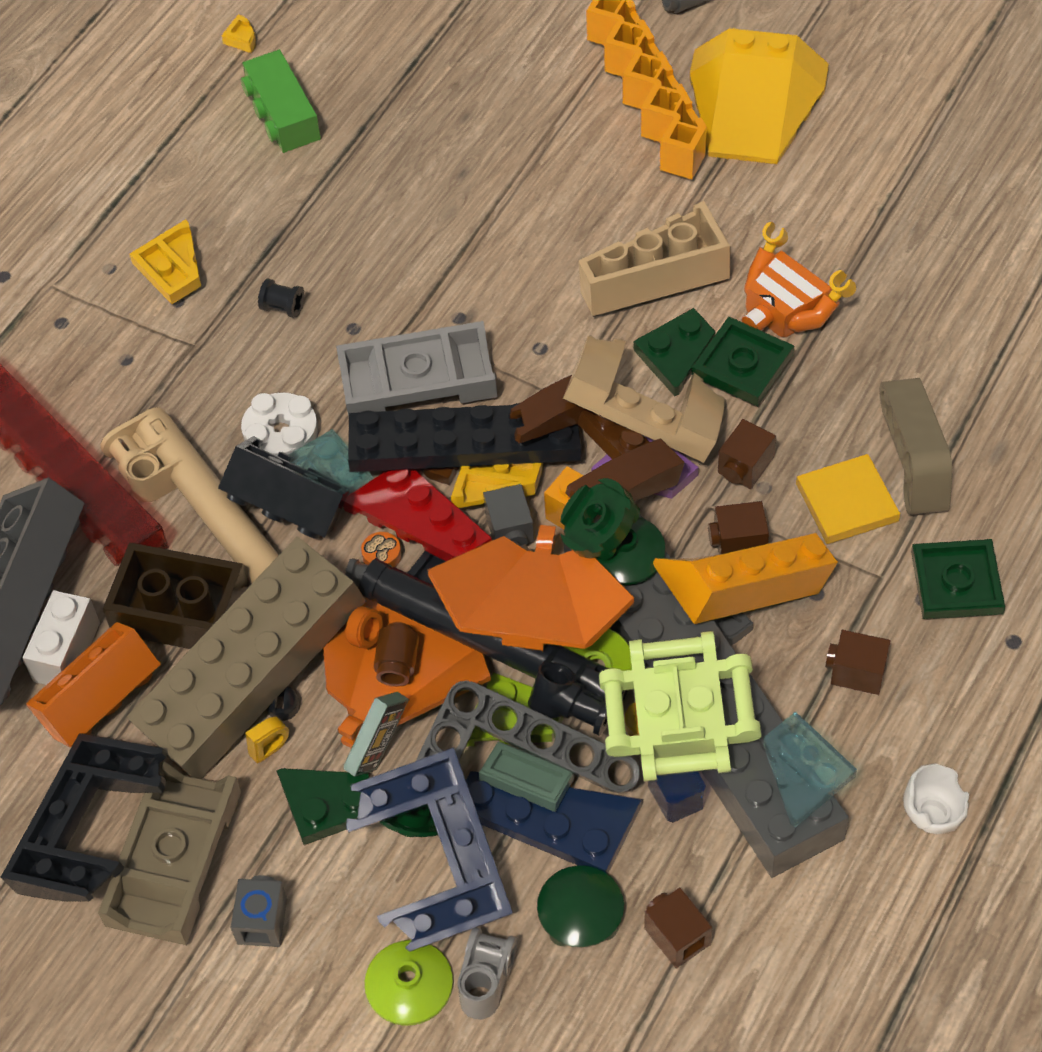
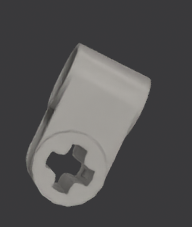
M474 927L467 942L462 969L458 977L460 1005L462 1011L467 1016L473 1019H485L496 1012L506 979L514 963L517 937L509 936L508 939L482 934L480 928ZM476 987H484L489 990L488 993L480 997L469 994V991Z

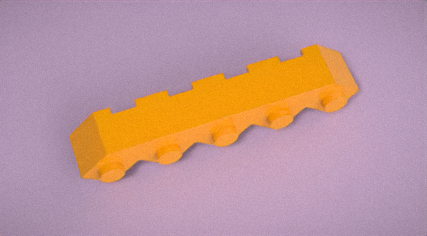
M592 0L586 10L587 40L604 45L605 72L622 77L623 104L641 109V137L660 142L661 171L693 180L705 157L707 126L702 118L696 115L692 108L690 97L683 85L678 84L675 79L673 68L663 51L660 52L654 43V36L644 19L641 20L637 14L636 5L633 0Z

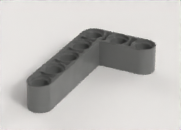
M460 681L449 690L416 759L418 761L443 752L444 750H441L436 744V736L439 731L451 728L460 735V743L455 749L460 761L476 728L531 755L562 767L609 792L618 794L630 790L636 785L640 775L639 766L632 757L609 756L606 753L604 743L471 681ZM463 690L472 691L478 697V706L471 712H461L454 705L455 696ZM501 708L513 711L517 720L515 726L507 731L497 729L492 722V716L495 711ZM538 726H545L551 729L555 738L553 745L547 749H540L534 746L530 737L532 730ZM576 744H583L589 747L593 756L590 765L586 767L575 766L569 758L571 747ZM622 762L630 769L631 776L626 785L619 786L610 781L608 769L612 763Z

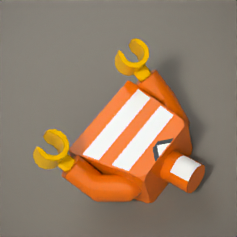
M769 222L762 231L766 244L764 247H759L747 275L744 292L747 295L746 310L748 313L742 317V322L758 330L768 327L780 337H788L795 332L819 329L840 305L838 300L841 297L848 298L854 295L856 284L850 279L843 287H840L841 283L846 280L847 274L842 270H838L830 277L829 286L782 250L777 254L774 253L776 247L785 245L788 240V233L782 228L779 236L771 239L775 224Z

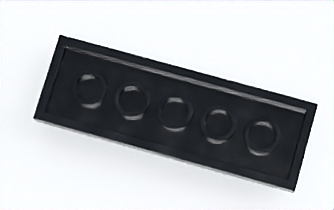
M519 403L499 406L477 405L475 407H439L436 409H401L398 411L349 413V472L581 461L578 424L519 444L515 440L514 435L516 428L524 426L522 417L510 419L511 408Z

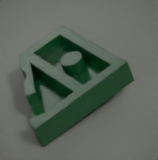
M692 308L634 340L633 350L675 397L682 391L683 383L690 372H692L693 365L713 339L716 331L695 308Z

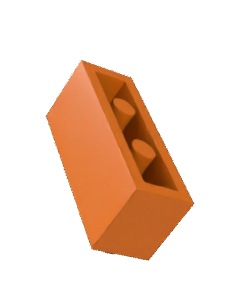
M116 622L32 697L26 705L53 739L68 747H72L79 733L90 735L92 727L104 716H108L118 710L122 705V700L135 688L146 684L151 679L152 672L161 664L134 628Z

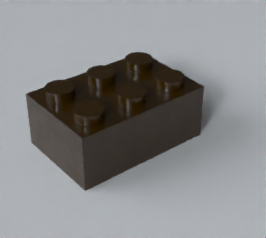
M129 542L103 606V612L109 627L118 622L134 628L142 640L191 649L248 589L249 584L242 563Z

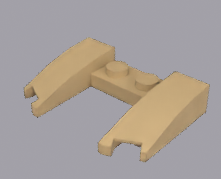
M588 336L563 399L653 440L661 438L670 448L704 463L718 438L724 413L725 398L718 396L703 383L704 380L699 375L694 373L690 379L679 412L665 403L655 401L630 387L614 382L626 341L619 339L606 341Z

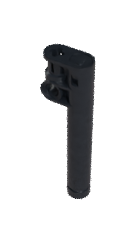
M376 558L366 568L358 588L364 597L372 601L377 600V603L535 678L528 700L530 709L549 718L563 716L569 719L573 716L594 726L593 733L598 736L608 726L605 691L600 688L599 673L608 668L559 645L544 644L543 651L502 645L501 637L460 632L433 585L398 568H391V565ZM622 690L623 701L628 693V690Z

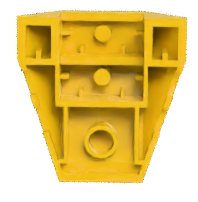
M729 28L694 50L689 79L695 94L696 108L707 126L706 150L708 157L778 164L796 137L798 128L810 116L811 108L817 99L820 100L824 95L829 63L799 36Z

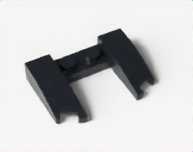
M79 733L0 878L19 895L64 902H90L94 898L92 894L112 875L116 878L125 867L120 861L65 850L97 789L126 793H163L166 780L160 775V762L167 758V753L163 748Z

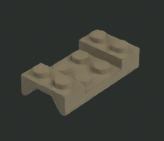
M162 761L160 762V775L166 780L165 790L163 793L143 794L118 859L125 868L116 878L112 875L98 914L105 927L187 945L201 907L198 900L222 830L223 828L228 829L241 795V789L237 777L228 775L218 782L184 776L172 766Z

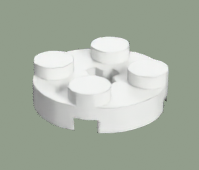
M261 393L256 395L251 401V406L244 413L241 423L244 441L255 436L263 441L261 449L278 456L279 452H284L292 457L291 460L297 458L296 453L302 451L305 447L308 451L315 443L318 435L317 418L311 407L310 400L305 396L291 393H274L270 395ZM277 423L289 425V427H282L281 432H275L273 426Z

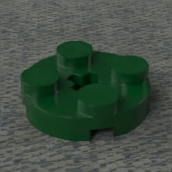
M603 478L598 479L601 484H597L592 488L587 485L579 488L568 500L561 515L560 522L565 525V536L561 534L562 541L567 547L584 558L598 557L601 560L611 558L615 554L617 546L625 539L632 525L640 516V509L634 503L631 493L615 480ZM596 515L601 516L596 523L593 521Z

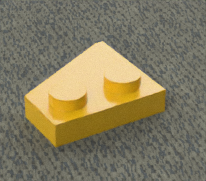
M186 219L129 254L132 264L171 304L201 287L191 229Z

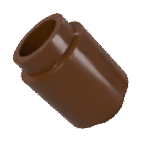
M394 622L379 630L373 668L377 673V680L385 685L404 686L409 682V677L414 674L419 635L408 624Z

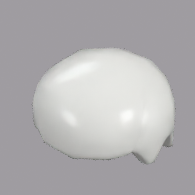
M937 763L923 765L911 775L903 795L905 811L911 821L919 829H923L927 833L943 834L955 831L967 817L969 793L964 792L960 788L957 780L958 774L953 769Z

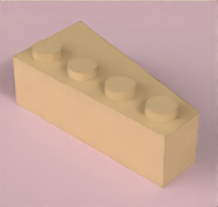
M704 201L693 205V211L684 216L677 213L666 218V224L653 231L645 228L635 233L636 237L634 240L626 244L618 241L578 260L581 294L592 316L730 278V245Z

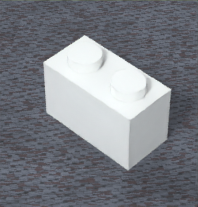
M53 590L22 657L33 682L47 685L91 645L100 621L90 598Z

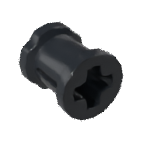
M267 278L262 283L259 291L258 307L260 310L268 311L269 309L286 312L288 317H298L303 306L304 289L300 286L290 288L278 285L275 280Z

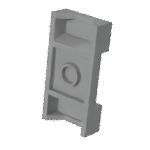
M483 321L336 346L348 418L349 413L386 411L385 407L454 395H459L460 404L497 397L496 378L491 367Z

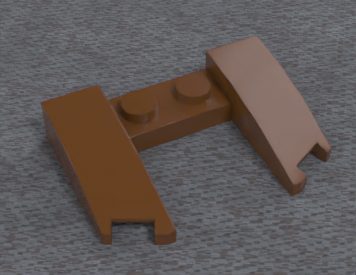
M572 375L543 388L511 408L510 419L522 417L524 424L523 427L516 428L515 440L519 444L578 424L612 459L567 485L565 493L570 498L584 485L592 488L597 484H601L598 479L609 478L618 482L631 493L634 501L674 487L679 482L685 462L661 438L649 442L642 434L563 399Z

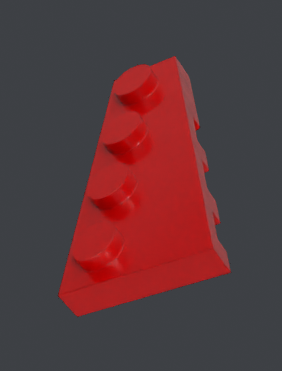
M415 469L387 470L349 494L343 505L345 511L353 515L360 513L367 517L369 523L379 528L384 525L394 530L397 537L407 542L413 540L422 544L426 552L444 561L453 559L492 541V538Z

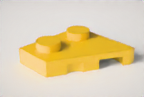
M543 463L461 466L451 495V502L458 508L484 504L483 492L518 484L522 485L525 496L535 495L543 471Z

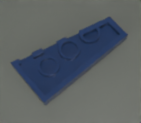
M470 771L466 779L483 826L577 866H591L609 874L642 807V799L569 787L559 807L554 812L523 797H518L493 787L485 781H479V772Z

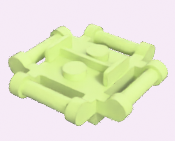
M713 631L701 632V637L650 643H642V639L629 641L632 670L622 671L614 668L606 669L599 673L600 688L605 691L609 732V736L605 739L607 755L621 757L641 754L644 781L657 780L658 775L717 769L718 773L731 772L728 744L752 742L762 736L760 722L755 720L749 678V674L753 670L751 657L747 654H735L727 659L717 660ZM702 653L704 657V662L695 663L694 657L658 660L653 662L654 668H645L644 661ZM732 678L738 719L736 724L725 725L719 679ZM634 689L639 735H626L622 690Z

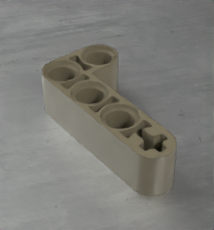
M911 378L881 382L879 388L881 409L904 469L903 494L908 515L949 511L952 485L951 454L921 379Z

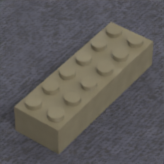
M297 536L134 708L127 718L157 747L163 748L167 756L193 778L202 779L270 706L274 699L282 693L345 625L351 613L357 607L362 606L366 600L354 581Z

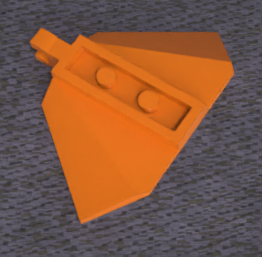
M540 525L535 552L527 551L507 537L502 536L428 569V576L460 632L501 637L502 645L543 651L544 644L581 649L592 646L634 604V597L595 557L584 558L573 550L560 555L553 554L556 527Z
M364 597L366 602L362 606L378 610L382 616L383 627L388 626L390 623L401 622L411 626L412 630L419 635L415 671L409 677V682L404 686H389L379 682L376 678L377 673L373 668L377 642L368 649L351 645L346 638L347 622L323 647L327 692L347 708L348 714H350L338 728L339 734L343 735L341 738L342 744L352 748L369 709L377 697L399 692L409 699L397 724L399 726L442 705L449 690L460 681H471L479 685L491 681L483 653L378 604L377 600L372 601ZM463 690L459 692L455 696V698L468 692L469 690Z

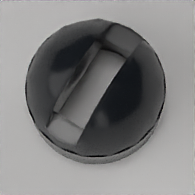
M287 686L268 707L269 715L271 717H278L281 721L293 718L298 713L300 707L296 692ZM280 696H284L283 708H277Z

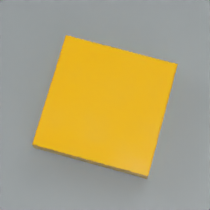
M869 454L796 477V485L826 544L899 522L900 512Z

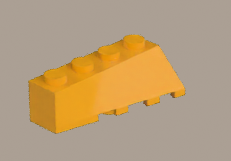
M817 533L720 555L699 558H655L653 561L655 569L693 624L819 594L838 563Z

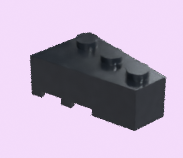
M255 436L236 445L218 489L227 492L226 497L229 500L243 506H248L249 503L263 509L262 514L267 518L277 522H283L284 519L298 525L297 530L312 538H319V536L325 538L332 532L349 494V488L313 468L306 470L291 463L292 457L284 452H279L278 456L261 449L263 441Z

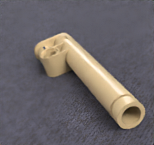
M156 407L146 410L114 428L103 438L101 442L102 452L106 457L115 458L119 463L118 470L130 484L136 499L142 502H152L178 488L233 561L243 564L246 577L251 584L279 556L240 505L229 500L226 497L227 492L218 489L221 481L164 409Z

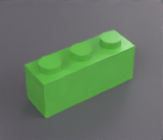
M280 49L242 62L245 76L241 77L240 80L245 95L254 98L252 103L258 119H265L266 133L271 142L277 141L282 153L321 140L317 115Z

